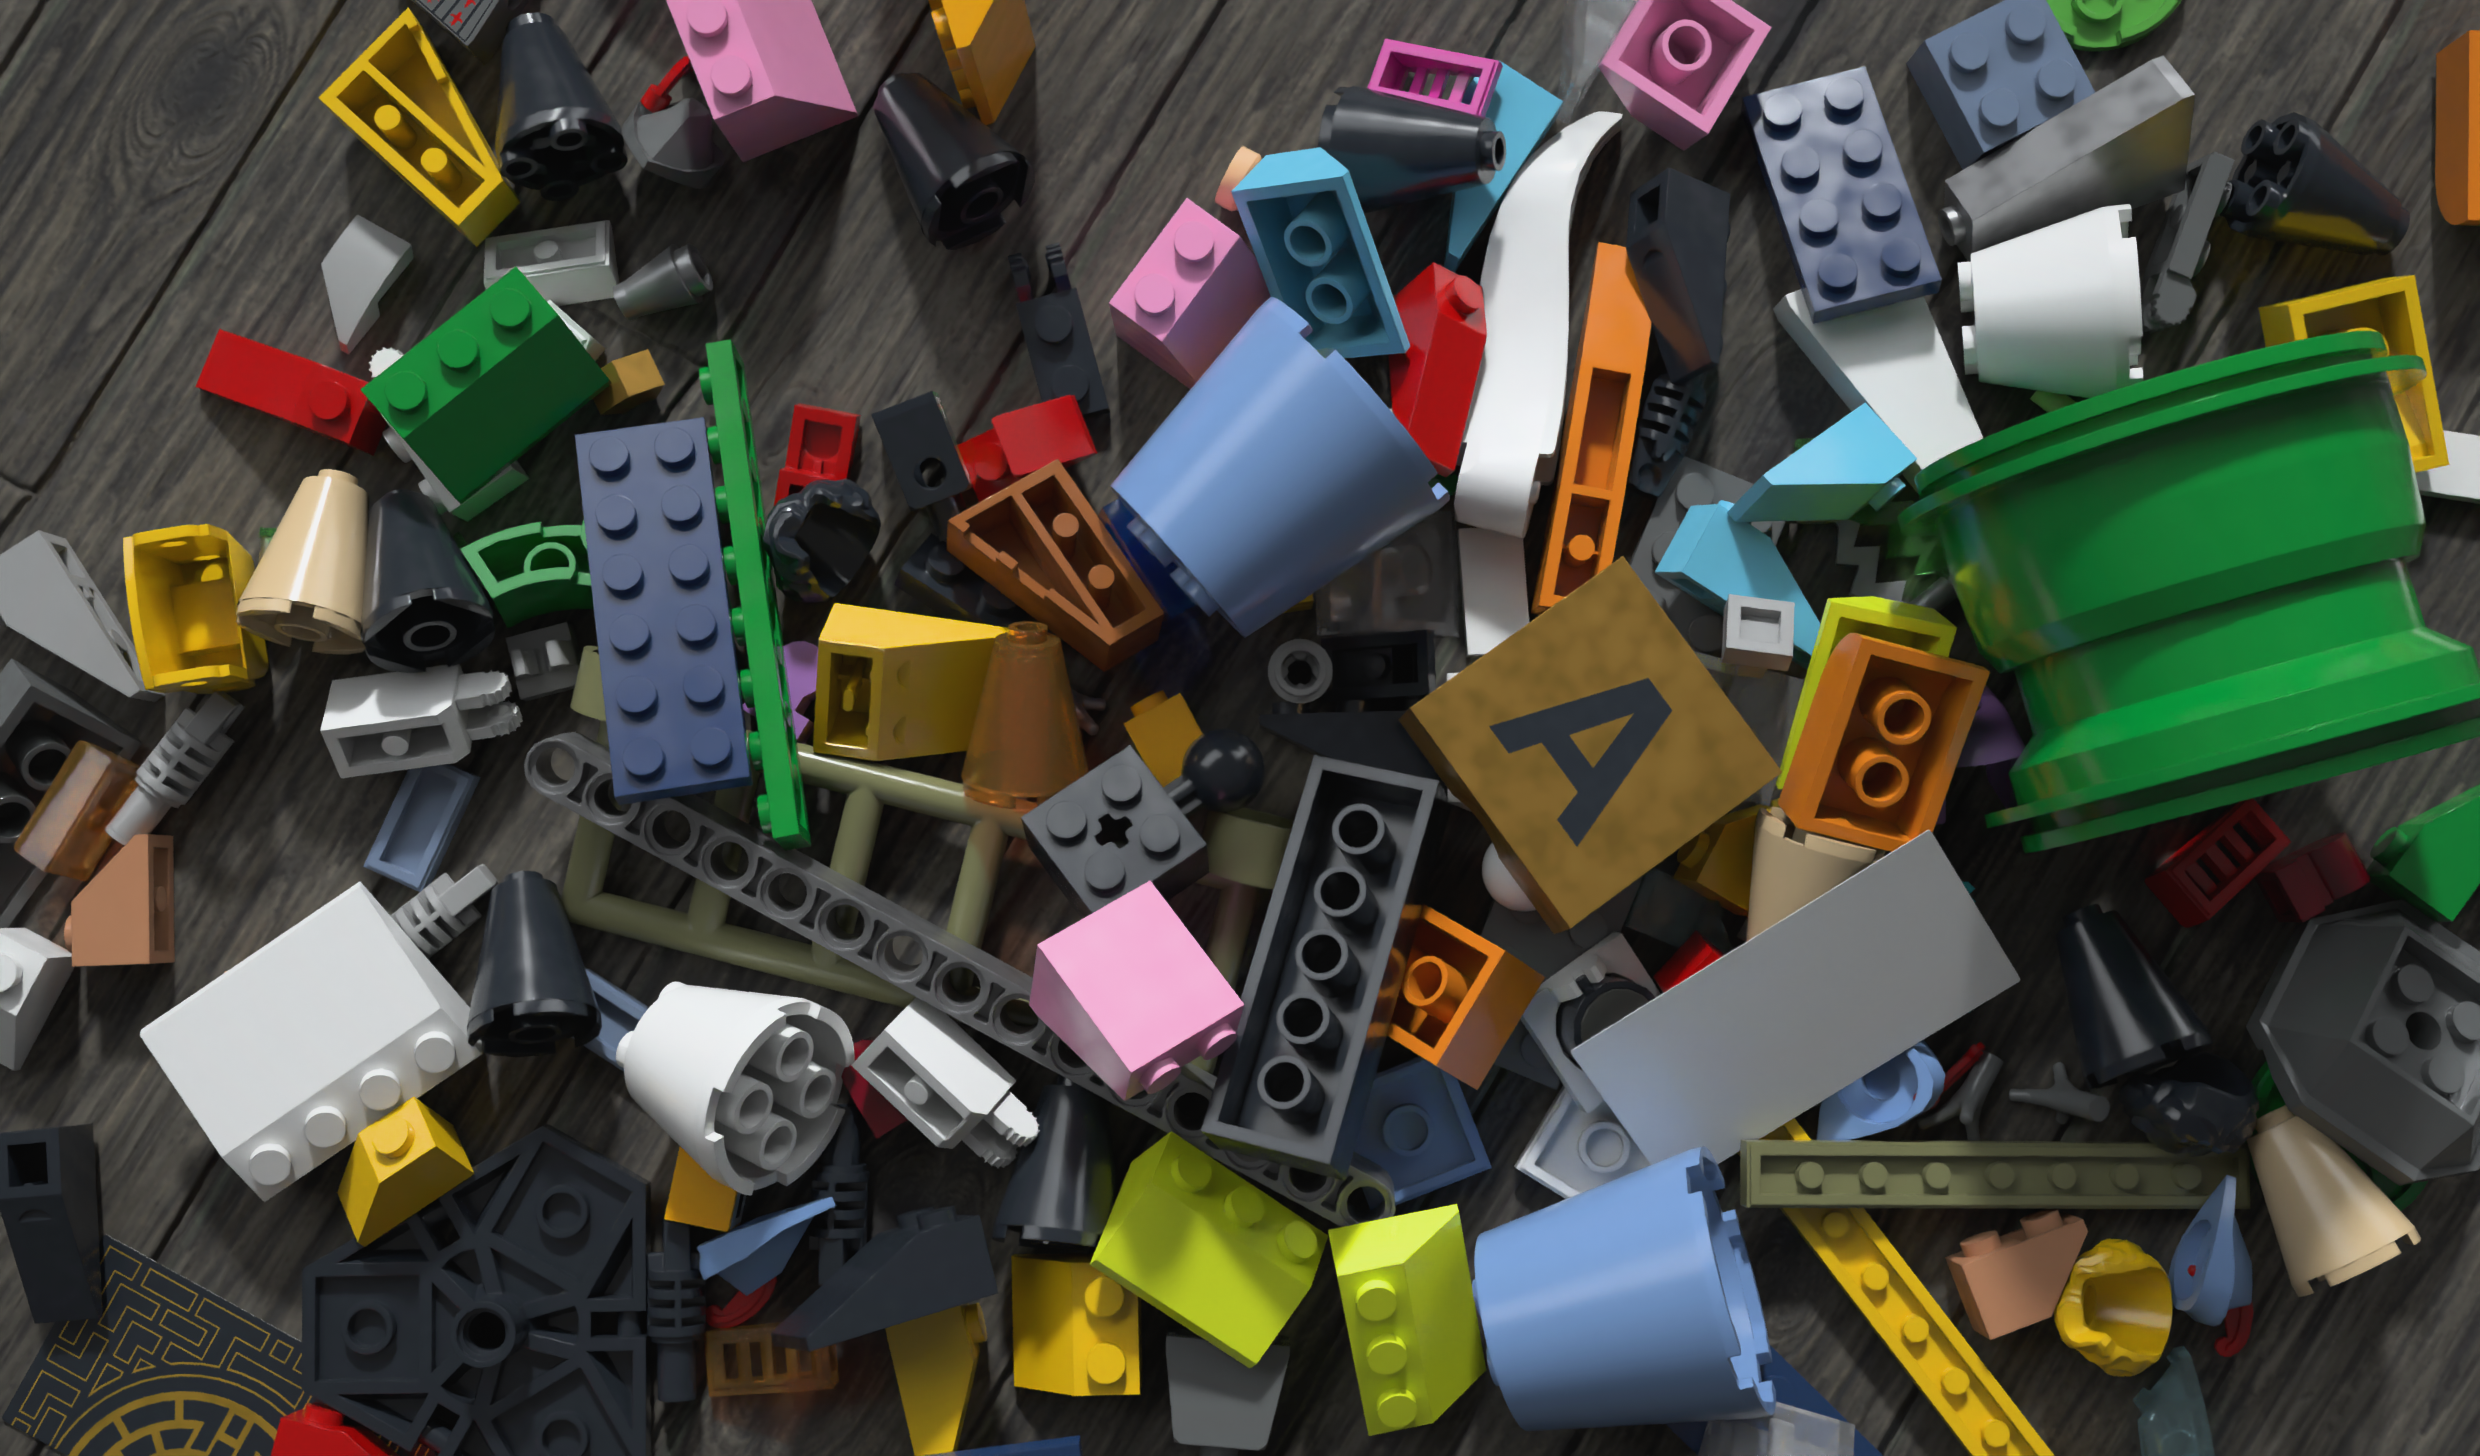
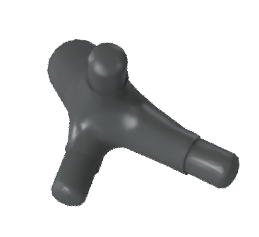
M1983 1051V1055L1972 1066L1965 1081L1955 1094L1934 1112L1917 1119L1919 1128L1924 1130L1960 1116V1121L1965 1124L1967 1140L1980 1141L1979 1119L1982 1106L2004 1062L1997 1056Z
M2057 1062L2052 1066L2055 1084L2051 1088H2012L2009 1091V1099L2011 1101L2033 1103L2056 1110L2055 1119L2059 1124L2067 1123L2070 1115L2101 1122L2108 1116L2110 1110L2109 1101L2105 1097L2077 1089L2068 1079L2065 1065L2061 1062Z

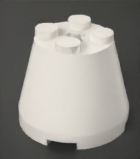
M2130 204L2106 206L1971 253L1970 262L1958 263L1961 313L1974 311L1975 325L1962 326L1965 375L1978 374L1979 382L2086 398H2092L2143 381L2142 368L2130 369V366L2138 365V355H2141V336H2143L2136 237L2128 238L2129 221H2132V208Z
M672 982L662 990L658 1000L645 1012L635 1030L627 1033L621 1039L616 1051V1061L620 1067L624 1068L626 1087L635 1102L713 1179L739 1193L751 1196L753 1190L767 1187L775 1182L788 1186L804 1174L825 1150L845 1113V1109L836 1104L843 1083L841 1075L845 1067L855 1062V1052L850 1031L842 1018L830 1009L810 1000Z

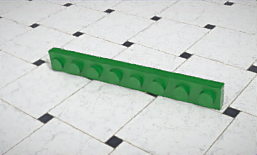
M731 339L706 343L708 366L699 368V379L706 405L714 404L716 426L707 428V438L714 464H722L725 484L715 488V497L722 524H730L733 546L724 547V563L730 584H738L741 601V607L732 609V623L738 645L740 647L747 645L750 669L740 671L741 689L747 708L755 707L758 731L749 733V748L755 770H764L767 794L759 795L757 798L759 820L763 833H772L773 839L785 851L811 846L773 567L762 545L766 517L744 361Z

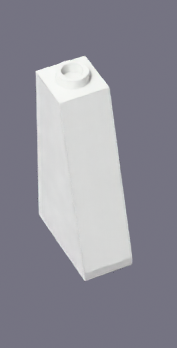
M1801 289L1785 295L1774 307L1773 310L1779 323L1848 408L1854 411L1866 402L1915 455L1917 460L1903 473V476L1917 493L1914 478L1921 470L1940 458L1983 439L1924 296L1815 324L1812 323Z

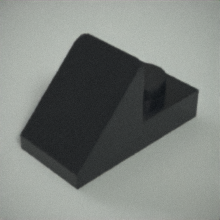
M1424 629L1321 639V647L1327 652L1333 670L1330 685L1322 694V702L1336 703V701L1344 700L1374 701L1424 698L1436 690L1435 630Z

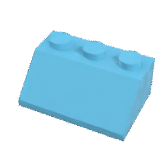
M1321 147L1266 155L1231 193L1270 296L1285 303L1310 324L1313 332L1305 340L1324 358L1328 357L1335 349L1343 358L1406 353L1410 348V343L1349 170Z

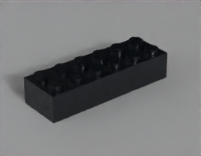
M1314 755L1241 996L1244 1008L1236 1032L1237 1038L1225 1050L1201 1132L1220 1149L1346 1181L1451 811V805L1448 803L1447 796L1439 781Z

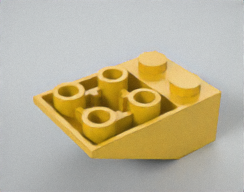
M834 603L818 643L813 752L883 761L1014 746L1017 735L1026 630Z

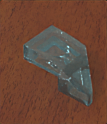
M2184 1346L2176 1347L2166 1357L2171 1366L2152 1390L2148 1391L2142 1388L2133 1399V1402L2142 1413V1416L2137 1421L2142 1456H2215L2204 1400L2192 1357Z

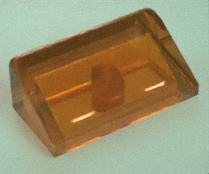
M86 741L77 742L17 839L14 846L15 851L44 872L86 882L113 839L104 828L139 785L135 778L138 776L136 772L140 765Z

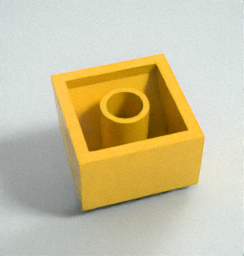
M1094 1253L1015 1254L1011 1256L1014 1386L1071 1396L1140 1394L1143 1383L1141 1298L1089 1265Z

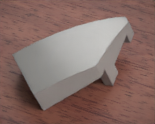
M358 214L344 230L321 263L340 349L347 354L351 353L380 317L379 300L414 258L410 243Z

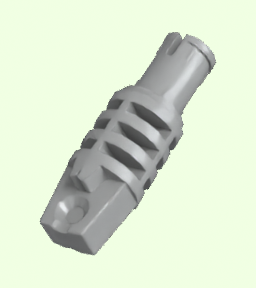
M216 691L197 713L190 708H186L137 770L138 776L135 780L139 785L104 830L113 839L125 846L134 835L151 834L171 806L179 808L181 804L185 805L234 742L225 733L244 709V706L226 692Z
M485 864L477 866L456 883L447 873H444L390 916L426 958L429 959L481 918L482 915L473 904L498 885L499 881Z

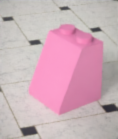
M666 0L713 119L742 162L858 117L812 0Z
M1186 198L1110 300L1109 307L1116 336L1191 389L1255 311L1271 296L1257 259L1243 239Z
M1151 881L1037 945L1030 1007L1124 1101L1143 1090L1148 1094H1154L1164 1089L1178 1077L1181 1067L1199 1056H1202L1204 1060H1210L1220 1055L1237 1038L1236 1032L1244 1003Z

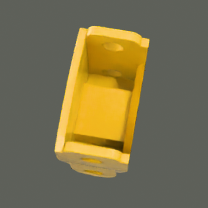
M210 524L181 525L133 534L132 537L123 538L124 571L130 622L145 690L160 693L186 691L196 694H213L216 691L233 692L254 687L255 679L263 677L268 671L269 660L266 639L251 634L236 623L237 603L255 571L253 558L248 551L226 530Z

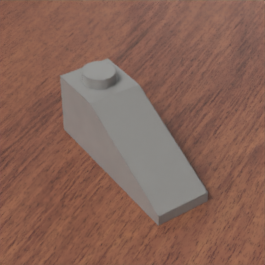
M38 530L0 555V624L7 625L130 698L156 702L165 696L164 693L145 690L135 646L66 538Z

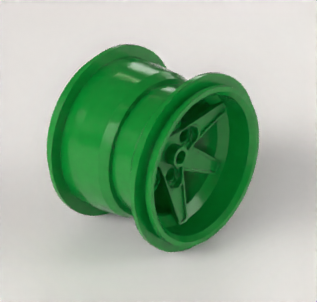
M2375 331L2336 333L2265 347L2138 382L2046 413L1962 447L1928 465L1915 476L1914 481L1919 498L1922 500L1899 514L1897 521L1902 535L1915 537L1938 535L1951 582L1978 650L2000 675L2015 674L2033 733L2032 738L2008 773L2018 806L1984 815L1988 828L2029 818L2033 833L2021 836L2020 840L2024 853H2032L2248 800L2480 737V668L2474 649L2469 645L2426 627L2406 564L2420 556L2426 522L2409 442L2394 397L2412 388L2427 376L2423 358L2414 355L2387 356L2388 350L2383 334Z

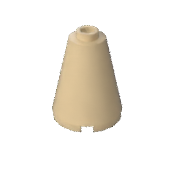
M323 469L319 471L318 476H309L303 479L237 603L236 623L239 627L255 636L288 647L291 646L292 637L300 640L314 641L312 652L349 655L365 650L360 631L369 521V496L364 489L357 486L358 479L338 470Z
M1763 807L1759 808L1754 829L1746 942L1885 857L1888 851L1799 829L1781 808L1772 807L1770 813Z
M2286 1105L2257 1118L2258 1123L2255 1129L2258 1133L2247 1139V1144L2288 1276L2298 1297L2314 1293L2308 1283L2311 1279L2317 1277L2319 1282L2326 1279L2331 1287L2401 1254L2395 1242L2400 1237L2404 1243L2416 1245L2421 1241L2415 1226L2339 1144L2288 1110Z

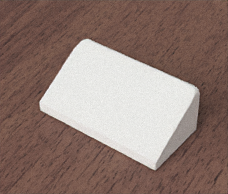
M610 220L485 238L484 286L486 289L515 266L547 302L550 299L556 306L614 298L613 286L620 284Z

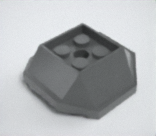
M2403 899L2317 917L2297 925L2246 1025L2257 1049L2264 1051L2272 1079L2288 1110L2399 1186L2444 1177L2460 1176L2479 1170L2480 951Z

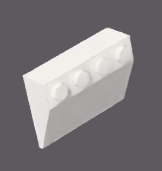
M358 882L141 1029L140 1037L220 1156L264 1202L354 1142L359 1132L412 1097H420L482 1054L481 1040H478L473 1047L468 1044L467 1023L470 1007L361 882Z

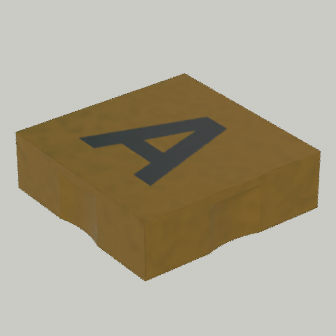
M1624 556L1410 707L1398 719L1453 796L1467 806L1482 823L1493 842L1498 858L1554 934L1571 929L1782 773L1781 769Z

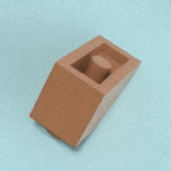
M154 834L134 835L71 901V915L65 923L64 940L67 950L72 953V967L175 962L173 836Z

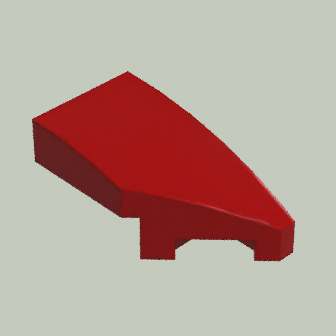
M800 403L794 405L785 467L779 470L774 506L779 500L791 494L799 493L806 485L813 481H837L850 478L861 415Z

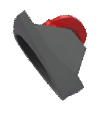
M684 56L671 68L658 86L654 84L649 86L624 122L621 134L643 169L695 189H703L709 185L723 166L725 157L721 149L713 142L712 115L708 108L693 98L670 104L672 101V97L669 95L671 90L683 76L685 77L690 71H694L689 57Z

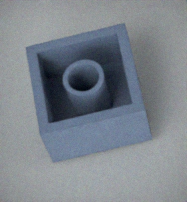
M2004 0L1924 40L1906 63L1962 170L2095 93L2046 0Z

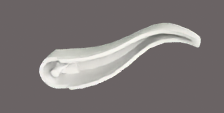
M1598 111L1565 127L1530 156L1516 174L1500 205L1489 237L1480 286L1483 288L1487 338L1456 465L1461 466L1454 501L1455 520L1457 522L1523 539L1529 527L1534 504H1536L1539 497L1540 485L1549 486L1554 481L1565 412L1569 334L1568 256L1570 230L1578 192L1595 157L1604 145L1621 130L1623 114Z

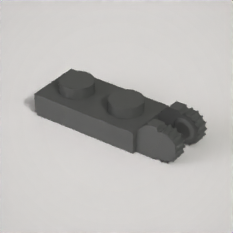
M2213 152L2187 165L2185 190L2172 196L2142 278L2143 283L2140 293L2143 332L2149 331L2150 334L2160 332L2165 327L2177 326L2182 321L2187 320L2186 316L2190 314L2189 308L2193 307L2197 296L2190 279L2200 272L2208 258L2211 245L2206 238L2213 218H2216L2223 211L2230 198L2232 184L2227 180L2235 161L2234 159Z

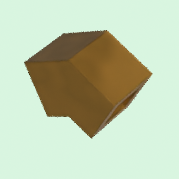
M649 350L613 360L602 367V371L612 384L595 396L593 400L600 415L625 414L641 403L656 399L665 384Z

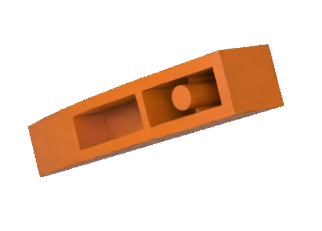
M1598 242L1596 247L1531 613L1541 615L1613 562L1652 323L1648 316L1626 247Z

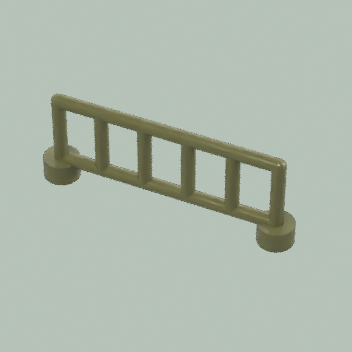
M585 646L582 652L570 708L585 716L601 720L596 742L609 748L598 646ZM746 729L753 785L716 790L713 805L749 824L760 773L764 774V770L756 771L753 766L749 748V733L755 731ZM797 742L803 784L847 795L830 868L864 887L884 804L971 826L946 931L981 950L1008 837L1026 840L1021 817L1040 804L865 759L813 752V746ZM612 780L608 788V796L612 805L621 810L622 805H618L614 797ZM1249 807L1224 813L1207 810L1201 837L1207 844L1209 873L1195 882L1196 884L1220 889L1205 953L1234 991L1261 888L1274 890L1294 820ZM579 815L561 900L570 923L901 1008H906L916 998L914 995L812 941V944H807L726 923L731 897L697 878L688 913L603 892L615 834ZM1123 841L1113 842L1114 844H1116L1118 848L1127 845V843ZM726 842L722 849V859L730 870L737 872L743 847L734 842ZM848 904L837 907L835 913L836 921L839 927L846 933L854 934L859 910ZM958 967L950 971V983L959 994L973 996L980 993L981 988L972 986L975 973L971 969ZM1021 998L1012 999L1006 1004L1007 1015L1016 1025L1026 1027L1038 1023L1039 1018L1030 1007L1028 1000ZM947 1014L953 1021L964 1023ZM1063 1041V1044H1064V1046L1066 1047V1049H1067V1050H1070V1051H1073V1050ZM1199 1056L1189 1063L1213 1074L1218 1056L1210 1060H1204L1202 1056Z

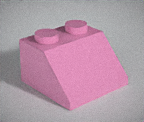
M1638 0L1598 67L1633 118L1684 151L1708 135L1770 31L1771 26L1732 0Z

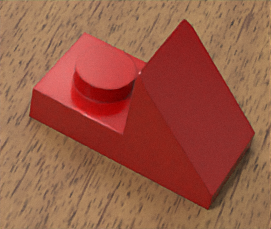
M1066 395L997 415L991 419L994 428L957 445L979 502L1056 459H1059L1066 469L1098 454L1075 395Z

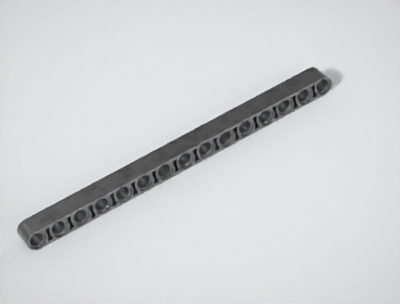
M575 732L562 733L534 744L527 753L524 763L525 776L531 787L545 797L1167 1133L1174 1132L1202 1152L1333 1223L1344 1227L1394 1217V1184L1389 1173L1380 1165L1356 1152L1353 1153L1346 1181L1324 1175L1314 1180H1305L1294 1174L1289 1166L1220 1149L1201 1132L1205 1116L1197 1119L1186 1117L1177 1106L1178 1098L1186 1093L1195 1092L1202 1094L1209 1102L1217 1077L1191 1063L1181 1067L1178 1077L1164 1089L1154 1094H1148L1143 1090L1124 1101L1080 1057L1068 1052L1063 1041L1040 1018L1038 1023L1026 1027L1016 1025L1010 1020L1006 1011L1007 1002L1019 998L1030 1002L1032 977L796 849L785 851L772 836L764 834L759 829L698 796L689 794L632 803L631 808L627 812L617 809L612 805L608 796V788L613 780L609 748L587 736ZM556 748L564 749L571 755L574 761L575 770L573 777L569 781L561 779L552 768L551 757ZM670 810L682 813L689 821L691 833L687 842H679L669 836L665 828V819ZM726 842L737 843L745 849L749 859V865L745 873L734 872L725 865L722 859V849ZM783 873L797 875L803 880L807 891L804 903L795 904L787 901L782 896L779 890V880ZM848 904L856 907L861 912L865 922L863 933L853 935L846 933L839 927L835 914L839 905ZM908 936L917 941L922 949V962L918 965H907L899 961L893 952L892 944L895 937ZM958 967L971 969L980 980V993L973 996L959 994L950 983V971ZM1369 1186L1376 1188L1384 1198L1378 1207L1363 1211L1350 1204L1348 1196L1359 1187Z

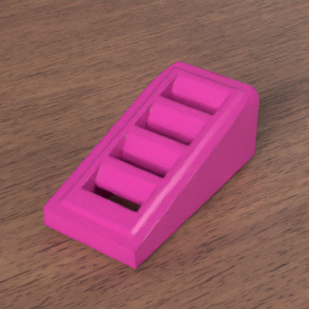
M1385 39L1367 88L1485 117L1503 65L1498 60ZM1414 72L1415 75L1409 92L1402 91L1408 73ZM1436 74L1429 95H1422L1428 75ZM1449 76H1457L1449 100L1441 99ZM1470 77H1479L1470 105L1461 103Z

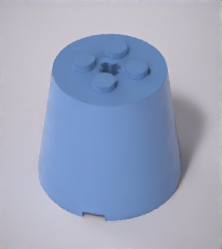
M1270 297L1255 311L1110 485L1115 495L1135 518L1126 527L1137 540L1165 567L1173 561L1178 568L1170 574V577L1191 601L1198 605L1209 617L1217 610L1244 638L1437 512L1450 500L1448 491L1439 482L1431 489L1428 482L1438 474L1412 436L1380 397L1336 349L1328 357L1324 358L1305 340L1313 332L1310 324L1293 309L1274 297Z
M1702 1146L1689 1149L1479 1234L1475 1245V1279L1472 1281V1291L1477 1311L1482 1320L1487 1343L1488 1367L1494 1384L1500 1386L1511 1414L1523 1430L1543 1431L1754 1419L1774 1414L1776 1408L1775 1387L1772 1380L1762 1382L1760 1365L1772 1363V1356L1753 1268L1736 1211L1722 1212L1715 1190L1725 1188L1724 1178L1717 1162L1707 1147Z

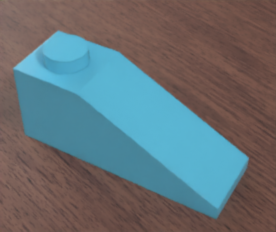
M1501 62L1503 68L1485 117L1490 118L1494 122L1496 130L1504 134L1506 159L1502 170L1495 172L1494 178L1489 184L1452 192L1444 267L1454 273L1503 201L1518 171L1530 156L1534 154L1548 133L1563 103L1562 100ZM1479 77L1473 78L1465 91L1461 103L1470 105Z
M1865 402L1762 475L1727 513L1735 522L1848 520L1868 504L1877 512L1906 487L1899 476L1917 458Z
M1720 500L1718 504L1690 506L1655 573L1723 617L1724 607L1729 594L1794 602L1792 661L1808 669L1820 622L1772 539L1752 526V522H1735L1727 513L1734 505L1731 502Z

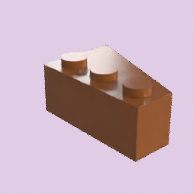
M1059 459L1052 461L948 520L946 550L1103 672L1158 641L1164 617L1163 610Z

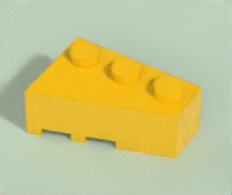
M409 7L318 97L346 129L476 247L520 203L508 179L501 175L495 155L429 35Z

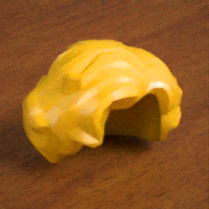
M2105 1239L2076 1259L2055 1307L2054 1321L2062 1341L2069 1348L2078 1350L2087 1360L2101 1367L2107 1375L2118 1377L2135 1376L2160 1359L2168 1342L2173 1317L2172 1289L2168 1275L2163 1267L2152 1256L2145 1254L2140 1246L2128 1240Z

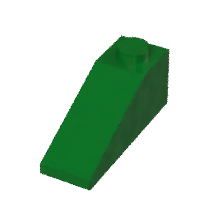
M2480 784L2400 824L2398 827H2392L2376 841L2370 852V857L2374 859L2367 869L2371 877L2370 882L2393 899L2405 900L2436 922H2453L2480 884Z

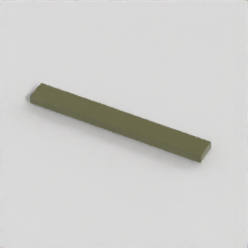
M1741 1140L1740 1205L1746 1208L2201 1209L2226 1175L2236 1177L2235 1209H2250V1150L2246 1143H2243L2234 1154L2228 1151L2220 1154L2211 1152L2204 1156L2182 1158L2165 1152L2152 1142Z

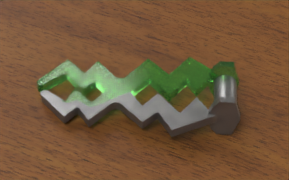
M1814 438L1797 439L1793 447L1797 451ZM1913 501L1889 502L1877 512L1868 504L1848 520L1797 521L1796 523L1834 524L1837 527L1835 566L1857 567L1849 596H1874L1903 602L1901 600L1906 581L1875 583L1880 546L1854 547L1859 526L1889 525L1886 559L1919 556L1913 576L1936 573L1937 581L1909 604L1932 608L1939 612L1955 598H1958L1951 582L1938 535L1915 537L1902 535L1897 517L1901 512L1913 505Z

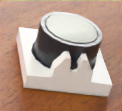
M1614 931L1543 982L1522 1015L1521 1021L1578 1108L1588 1114L1605 1100L1572 1056L1571 1050L1660 996L1661 993L1622 933ZM1556 1013H1557V1036H1556Z

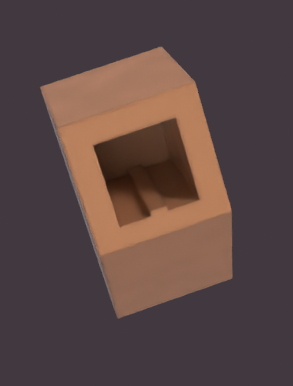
M2043 1209L2023 1217L2020 1220L2021 1229L2000 1237L1997 1231H1987L1973 1235L1960 1242L1962 1251L1945 1257L1974 1331L1992 1340L2052 1317L2088 1233L2083 1219L2065 1212L2059 1214L2058 1209Z

